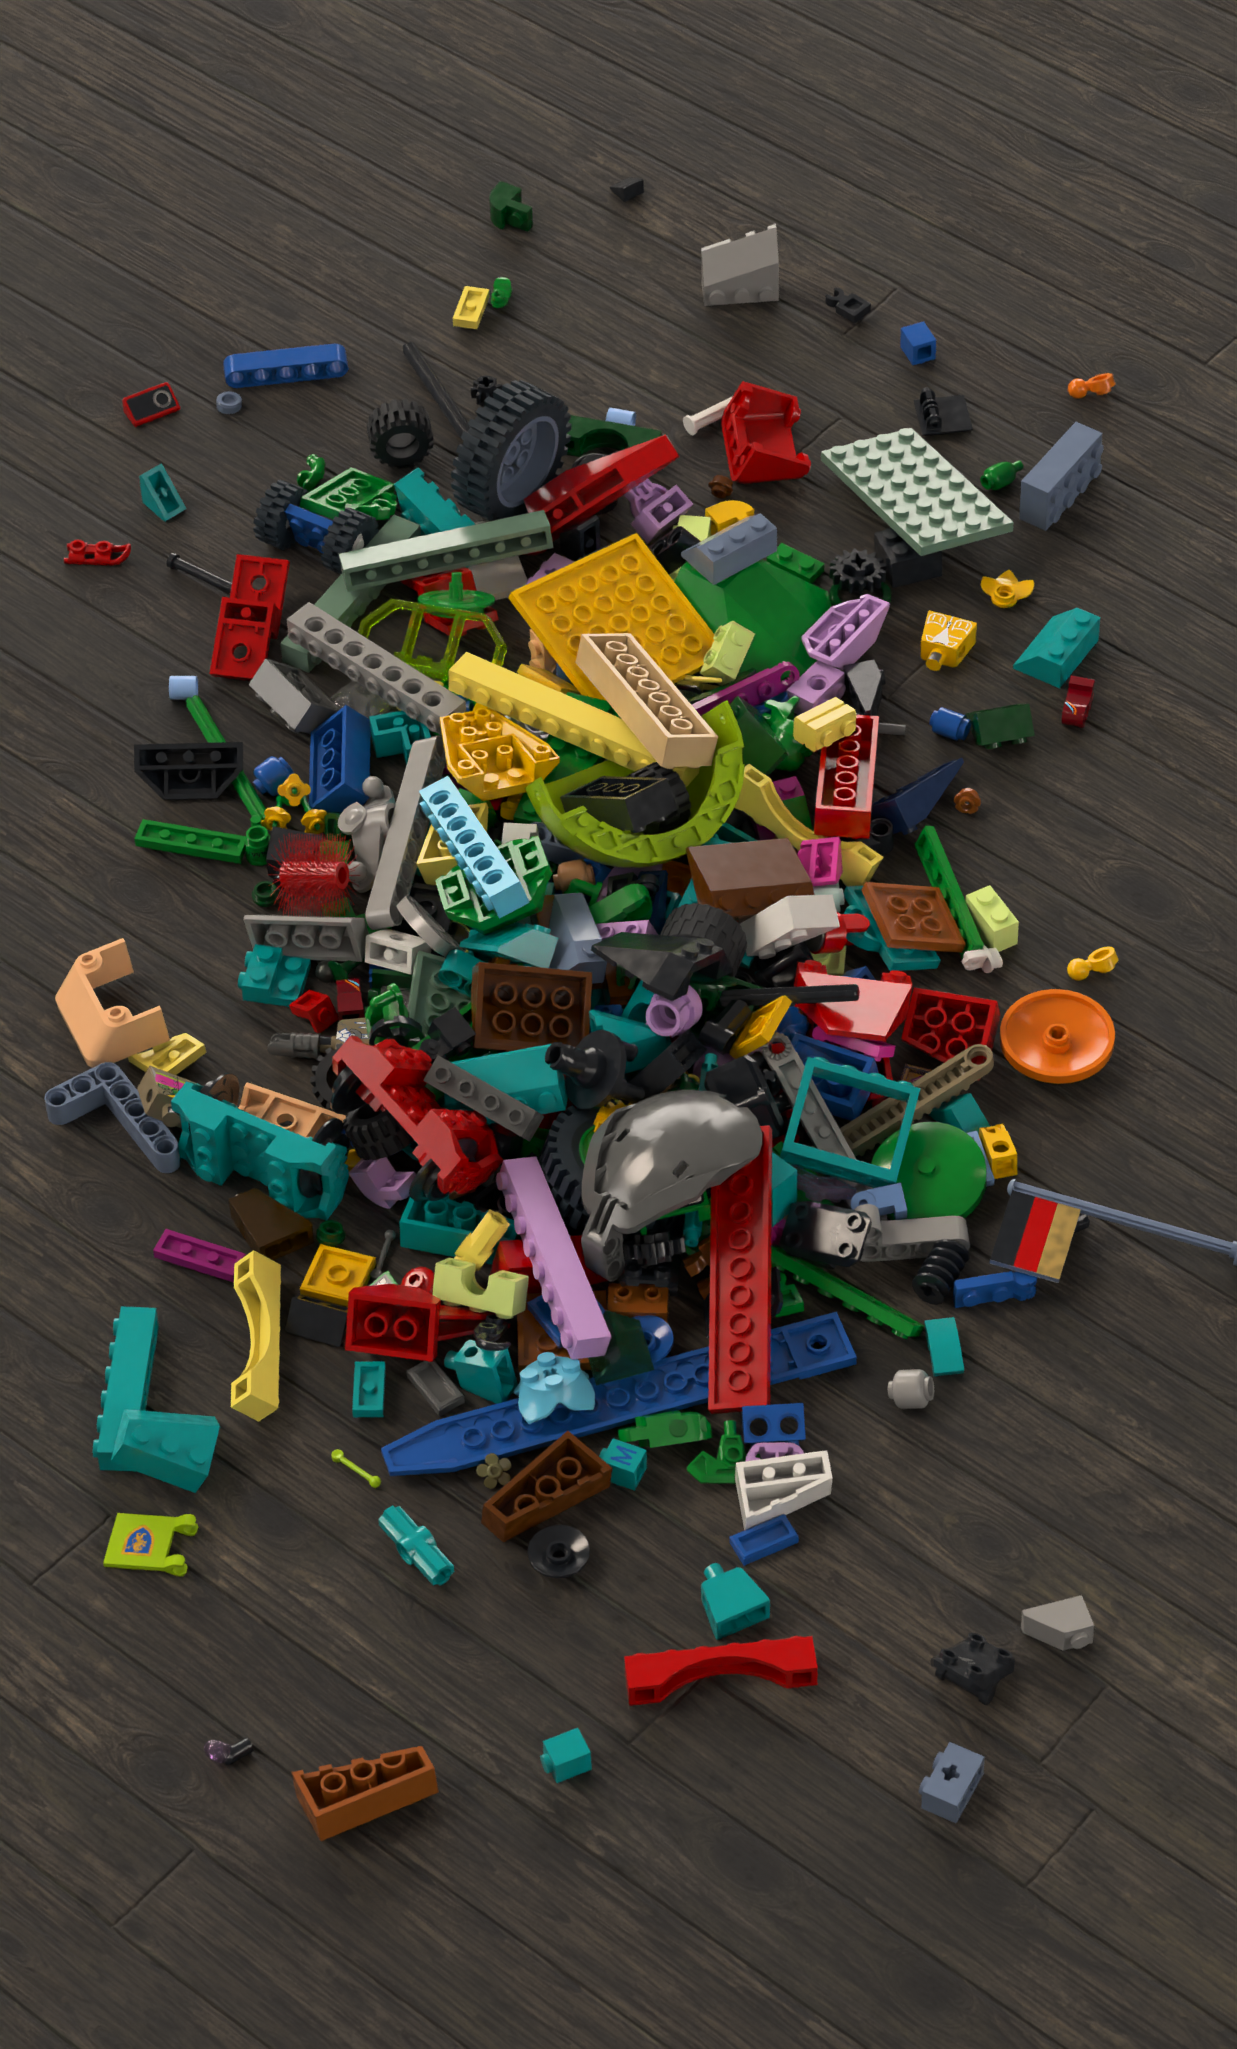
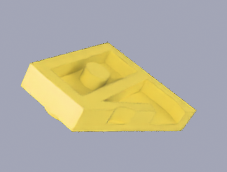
M184 1033L172 1037L170 1041L154 1046L152 1050L131 1055L128 1057V1060L144 1072L147 1071L149 1066H153L177 1075L206 1053V1049L203 1043Z

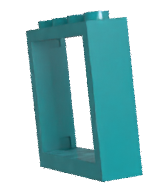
M807 1057L780 1158L791 1165L872 1188L896 1184L921 1088L914 1087L912 1083L907 1081L896 1082L886 1079L885 1076L879 1073H864L850 1065H836L822 1057ZM812 1076L907 1102L890 1169L794 1142Z

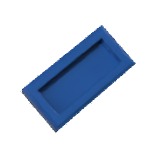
M782 1514L730 1536L729 1543L744 1566L799 1543V1536L785 1514Z

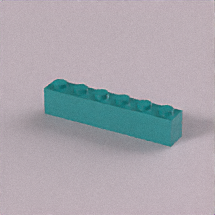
M121 1306L119 1318L114 1319L113 1335L116 1336L115 1342H110L109 1359L112 1360L111 1366H106L105 1383L108 1384V1387L101 1394V1408H104L103 1415H98L97 1432L100 1435L99 1439H94L93 1457L98 1458L100 1470L135 1471L111 1462L124 1410L146 1411L159 1330L157 1308Z

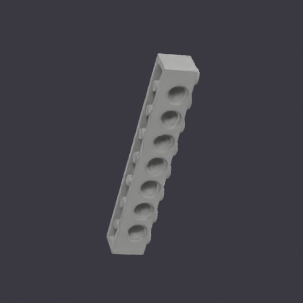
M308 602L287 618L288 637L294 644H299L313 656L321 658L332 668L346 674L352 681H357L371 693L379 695L391 706H396L404 711L410 718L416 719L427 726L429 730L442 736L440 717L466 712L465 700L312 603Z

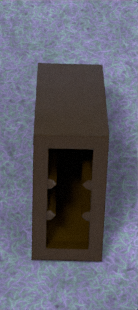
M254 1188L239 1193L229 1199L231 1218L252 1251L254 1250L271 1260H276L314 1243L313 1227L308 1219L258 1189Z

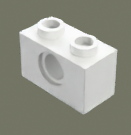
M384 928L366 935L365 962L411 975L413 974L418 950L431 954V947L421 937Z

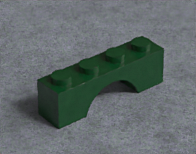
M571 415V419L568 422L572 424V429L567 433L571 438L570 442L565 444V447L568 448L567 455L581 457L591 449L600 447L622 451L662 436V431Z

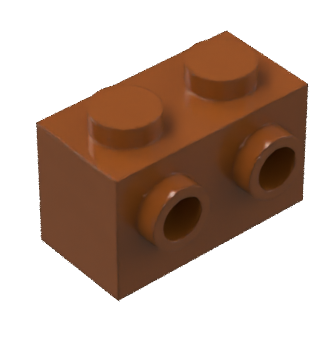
M609 1283L607 1313L610 1315L609 1330H617L622 1323L635 1316L653 1315L668 1323L669 1291L667 1287H655V1284L622 1287L620 1283Z

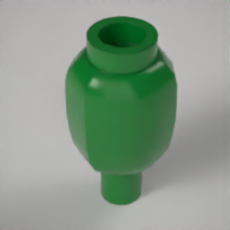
M1020 460L1014 463L1004 461L990 466L980 478L982 486L986 490L992 489L994 491L1007 486L1015 480L1016 473L1023 470V463Z

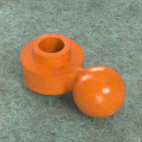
M1111 373L1100 374L1086 382L1083 379H1074L1068 385V392L1073 398H1083L1088 391L1096 392L1097 395L1109 393L1115 385L1113 375Z

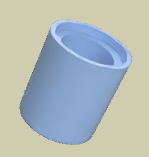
M609 408L606 421L635 426L636 412Z
M170 676V700H186L188 697L198 696L197 676Z

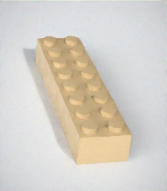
M581 634L575 663L658 764L666 769L711 766L718 736L632 634Z

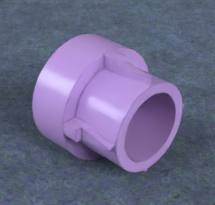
M689 986L687 994L674 1001L654 994L646 1011L647 1022L645 1024H648L653 1032L661 1036L671 1035L673 1038L676 1035H681L695 1025L701 1017L702 1002L698 993Z

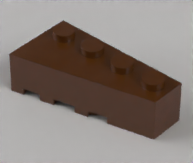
M567 1431L483 1504L481 1524L502 1542H505L609 1488L613 1468L571 1432Z

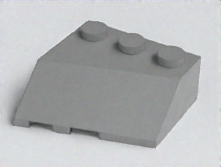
M776 224L767 226L768 230L755 233V231L746 233V237L735 241L728 239L701 248L704 306L779 301V258Z

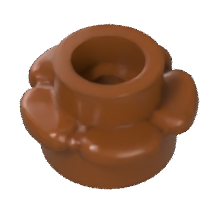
M971 788L962 789L954 797L955 807L961 813L973 814L978 810V806L981 805L979 794Z

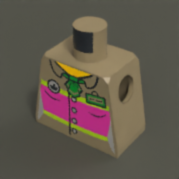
M149 1066L137 1087L145 1113L150 1117L163 1121V1124L167 1127H182L180 1114L172 1111L171 1100L186 1081H192Z

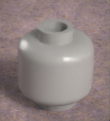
M899 1370L895 1373L893 1381L888 1382V1396L890 1399H894L896 1406L901 1409L925 1408L934 1397L933 1379L924 1370Z

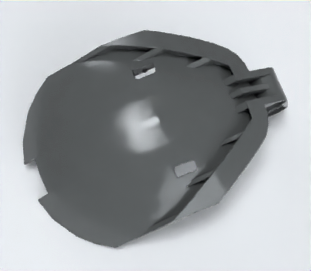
M678 1090L653 1095L636 1104L616 1109L592 1135L584 1164L581 1196L584 1209L590 1215L581 1238L586 1267L609 1282L617 1280L625 1267L623 1234L635 1233L660 1217L697 1201L707 1188L720 1185L733 1173L759 1156L762 1146V1131L757 1118L748 1107H737L724 1099L726 1095L711 1091ZM681 1165H686L687 1168L677 1178L674 1175Z

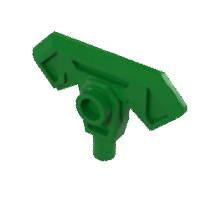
M727 1420L724 1422V1435L720 1439L717 1459L702 1451L687 1466V1472L700 1484H736V1463L746 1462L744 1444L741 1435H737L736 1421ZM760 1454L756 1455V1458L762 1459Z

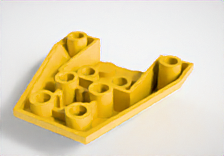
M478 708L474 711L453 713L449 716L440 717L447 769L460 785L482 801L525 793V788L540 777L544 780L560 763V757L548 743L491 708Z

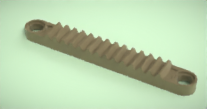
M982 1044L973 1045L913 1082L914 1087L921 1089L912 1123L915 1119L920 1120L924 1113L930 1114L932 1108H940L943 1101L948 1103L951 1096H959L962 1089L967 1091L970 1084L988 1074L994 1066L991 1049ZM976 1056L987 1058L986 1062L980 1065L971 1062ZM889 1097L840 1128L855 1158L857 1155L863 1156L867 1149L873 1150L875 1144H882L886 1137L900 1130L907 1102ZM816 1172L819 1179L826 1176V1174Z

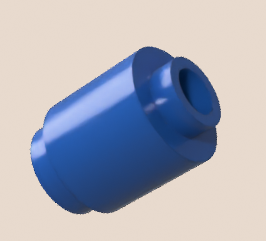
M941 707L938 711L935 710L929 722L933 733L956 741L958 739L964 741L967 738L972 721L967 719L966 715Z

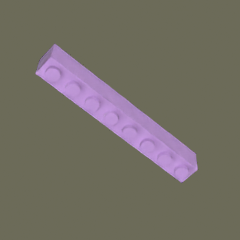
M537 1157L503 1160L500 1173H497L496 1176L497 1187L504 1194L506 1209L513 1216L515 1231L521 1236L524 1243V1253L526 1257L530 1258L533 1265V1275L540 1282L543 1299L545 1302H548L551 1309L552 1321L554 1325L558 1326L561 1333L562 1346L567 1348L571 1360L605 1356L611 1334Z

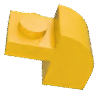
M724 501L705 509V517H711V535L746 517L754 515V508L740 501Z

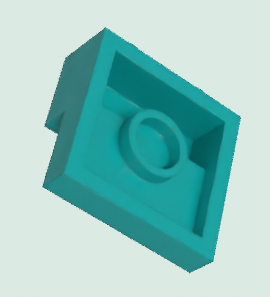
M255 944L253 951H247L245 956V967L247 970L246 972H240L238 978V988L242 989L243 1000L289 1007L292 1002L302 996L311 968L310 959L285 956L280 947Z

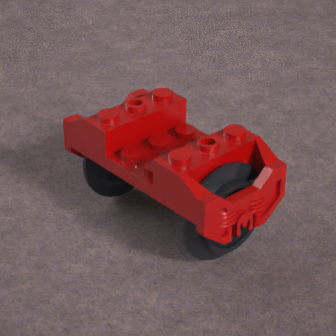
M350 1036L332 1057L333 1072L338 1077L332 1087L333 1095L330 1107L337 1114L349 1113L366 1103L375 1112H378L379 1109L382 1112L388 1110L418 1143V1146L412 1153L418 1158L419 1163L423 1167L411 1183L409 1196L417 1202L425 1200L438 1201L454 1191L465 1194L486 1182L504 1160L498 1154L493 1131L486 1124V1118L475 1110H448L440 1107L435 1101V1095L424 1087L427 1083L423 1080L432 1066L430 1056L422 1050L401 1046L395 1039H385L373 1046L362 1042L358 1036Z

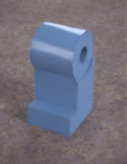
M901 1183L860 1191L852 1197L850 1202V1209L852 1210L863 1204H872L879 1209L880 1216L894 1213L895 1220L907 1218V1206Z

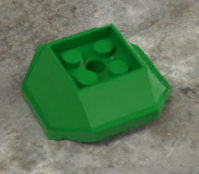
M538 835L532 836L530 839L511 840L497 847L519 879L530 903L499 919L493 909L487 910L482 898L478 896L464 871L460 869L459 865H456L446 876L442 875L435 880L448 919L465 924L481 934L487 935L542 911L546 887L553 873Z

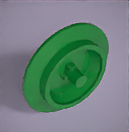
M452 572V582H449V590L424 593L418 597V603L429 607V613L434 616L470 618L482 615L485 607L495 603V597L481 591L463 590L462 573Z

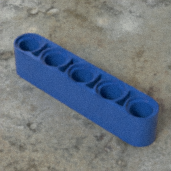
M340 344L233 354L226 357L223 363L226 384L232 388L337 378L345 375L348 371L346 350Z

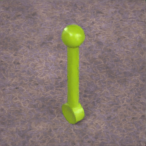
M336 1449L332 1452L331 1456L334 1462H342L368 1480L371 1487L377 1488L380 1486L381 1479L378 1476H371L345 1458L342 1450Z

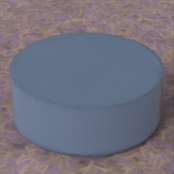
M223 392L217 396V410L223 414L236 413L242 407V398L234 392Z

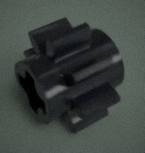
M481 376L477 381H473L474 387L471 388V398H476V404L485 407L484 400L488 396L493 398V392L497 388L502 390V384H497V379L492 376Z

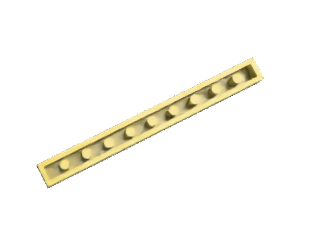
M468 652L449 669V691L633 771L657 762L619 717ZM675 767L673 769L684 782L685 787L699 774V768Z

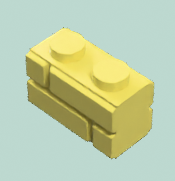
M834 697L794 718V739L802 745L805 744L813 752L824 746L828 747L833 742L845 736H850L856 730V711L851 706L845 705L837 697Z

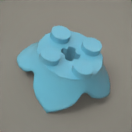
M544 1352L538 1355L537 1361H534L520 1372L521 1380L514 1389V1393L517 1396L519 1395V1410L528 1424L548 1417L552 1414L558 1403H562L569 1410L574 1411L594 1410L595 1392L588 1380L589 1375L581 1370L578 1359L571 1360L568 1357L555 1356L552 1352Z

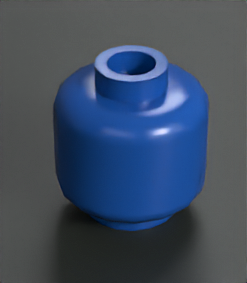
M270 756L254 769L253 774L256 780L252 783L262 795L267 792L270 796L275 797L278 795V787L294 772L282 757Z

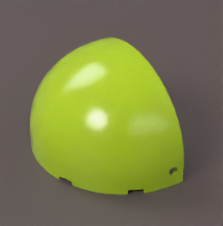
M728 700L701 716L716 733L718 739L712 765L700 766L699 774L686 787L690 796L691 816L688 818L689 821L681 827L656 835H644L643 832L631 834L630 831L622 832L603 821H598L586 812L587 809L584 806L565 813L560 799L561 796L601 776L626 777L635 772L610 760L544 784L542 777L529 784L525 790L539 818L546 828L573 852L594 862L613 867L642 868L656 866L686 855L687 847L701 846L711 839L726 822L737 803L743 784L745 764L742 761V748L744 744L742 733Z

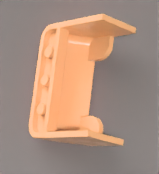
M123 938L80 955L74 962L55 997L58 1009L86 1064L92 1068L105 1062H118L131 1055L170 1041L160 1006L132 1016L130 1010L124 1006H114L104 1010L93 990L96 987L134 973Z

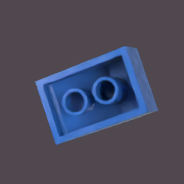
M795 1033L791 1044L804 1066L807 1057H822L830 1063L840 1066L850 1065L864 1073H879L875 1058ZM811 1077L832 1115L849 1121L860 1116L871 1092L819 1077Z

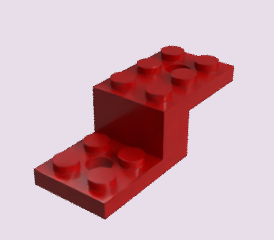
M237 554L230 597H222L209 673L211 676L251 681L265 658L267 659L270 638L278 639L290 566L289 560ZM260 577L266 579V585L263 589L255 590L253 588L255 579ZM239 646L247 647L246 656L241 659L235 658V649Z
M466 567L401 580L402 584L417 591L418 596L431 591L449 590V582H452V572H461L463 590L477 591L472 571ZM421 605L425 622L453 638L464 636L467 634V630L473 628H488L491 626V622L499 620L497 611L490 606L485 607L484 613L476 617L444 618L430 614L429 607Z

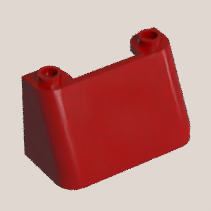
M741 382L725 408L721 421L732 481L747 484L800 479L808 474L811 461L805 453L801 452L796 456L791 427L794 423L798 422L801 415V409L798 406L796 396L748 382Z

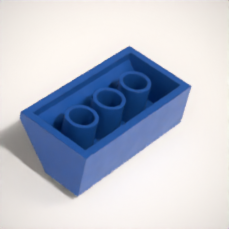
M348 705L342 707L311 732L309 786L311 788L309 806L311 809L325 810L326 813L343 812L349 805L356 802L363 805L369 799V796L363 792L362 784L366 778L370 777V719Z

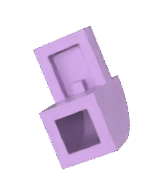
M386 1157L377 1160H363L362 1158L349 1172V1175L360 1191L372 1202L384 1208H391L398 1200L407 1198L411 1183L416 1176L415 1172H396Z

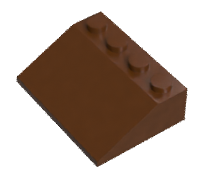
M788 838L686 848L698 903L711 905L723 910V912L731 915L739 924L786 896L815 895L812 881Z
M486 962L477 963L472 970L471 988L472 1029L476 1033L473 1039V1049L509 1052L552 1044L554 1042H562V1044L577 1047L580 1041L589 1034L592 972Z

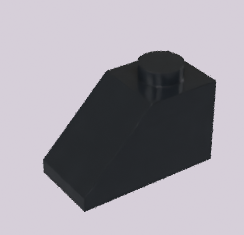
M597 516L579 521L560 533V553L574 562L600 550V523Z

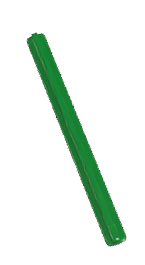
M197 695L188 697L186 699L187 708L207 742H226L200 697ZM242 771L232 784L251 816L258 815L262 821L265 819L264 812L266 808L244 771Z

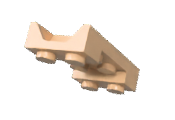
M248 1082L244 1086L241 1104L238 1107L279 1127H282L279 1125L280 1123L291 1121L292 1125L282 1128L306 1138H313L317 1131L330 1119L337 1118L343 1121L346 1118L345 1115L337 1114L322 1107Z

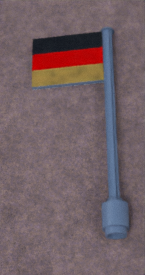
M1012 1179L1007 1187L1010 1199L990 1259V1264L1059 1283L1080 1213L1229 1255V1258L1234 1259L1233 1265L1237 1266V1241L1233 1240L1232 1243L1020 1183L1016 1179Z

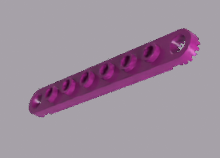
M783 661L771 669L767 668L692 704V706L700 716L726 700L731 704L737 696L750 705L756 706L787 691L795 681L799 680L800 673L792 663ZM790 670V678L788 677V680L785 679V681L781 682V675L785 671Z

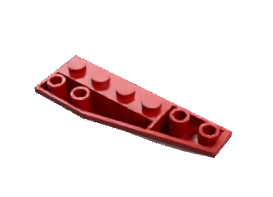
M663 435L566 470L524 498L528 513L545 511L550 524L553 542L560 537V533L565 529L591 517L680 456L667 435Z

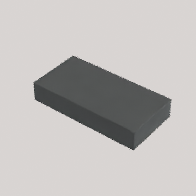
M435 1360L433 1362L423 1361L407 1370L408 1379L439 1417L465 1403L464 1395Z

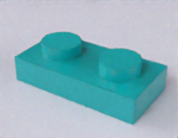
M385 1361L355 1362L353 1417H383Z

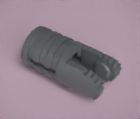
M276 1033L271 1037L267 1050L275 1056L317 1059L321 1055V1034Z

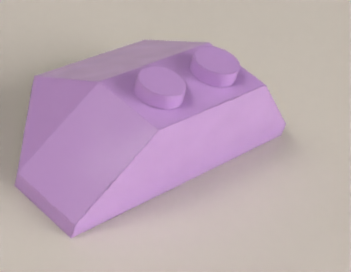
M865 594L860 596V599L849 600L830 607L802 636V643L809 657L842 670L844 665L854 664L875 643L889 610L890 603Z

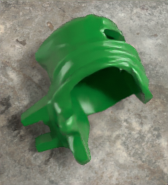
M798 696L791 697L787 702H777L769 699L764 704L766 708L772 710L771 715L763 713L762 716L789 754L775 768L780 771L792 772L798 770L805 761L804 757H810L813 753L805 744L802 745L796 741L793 736L794 709L800 701Z

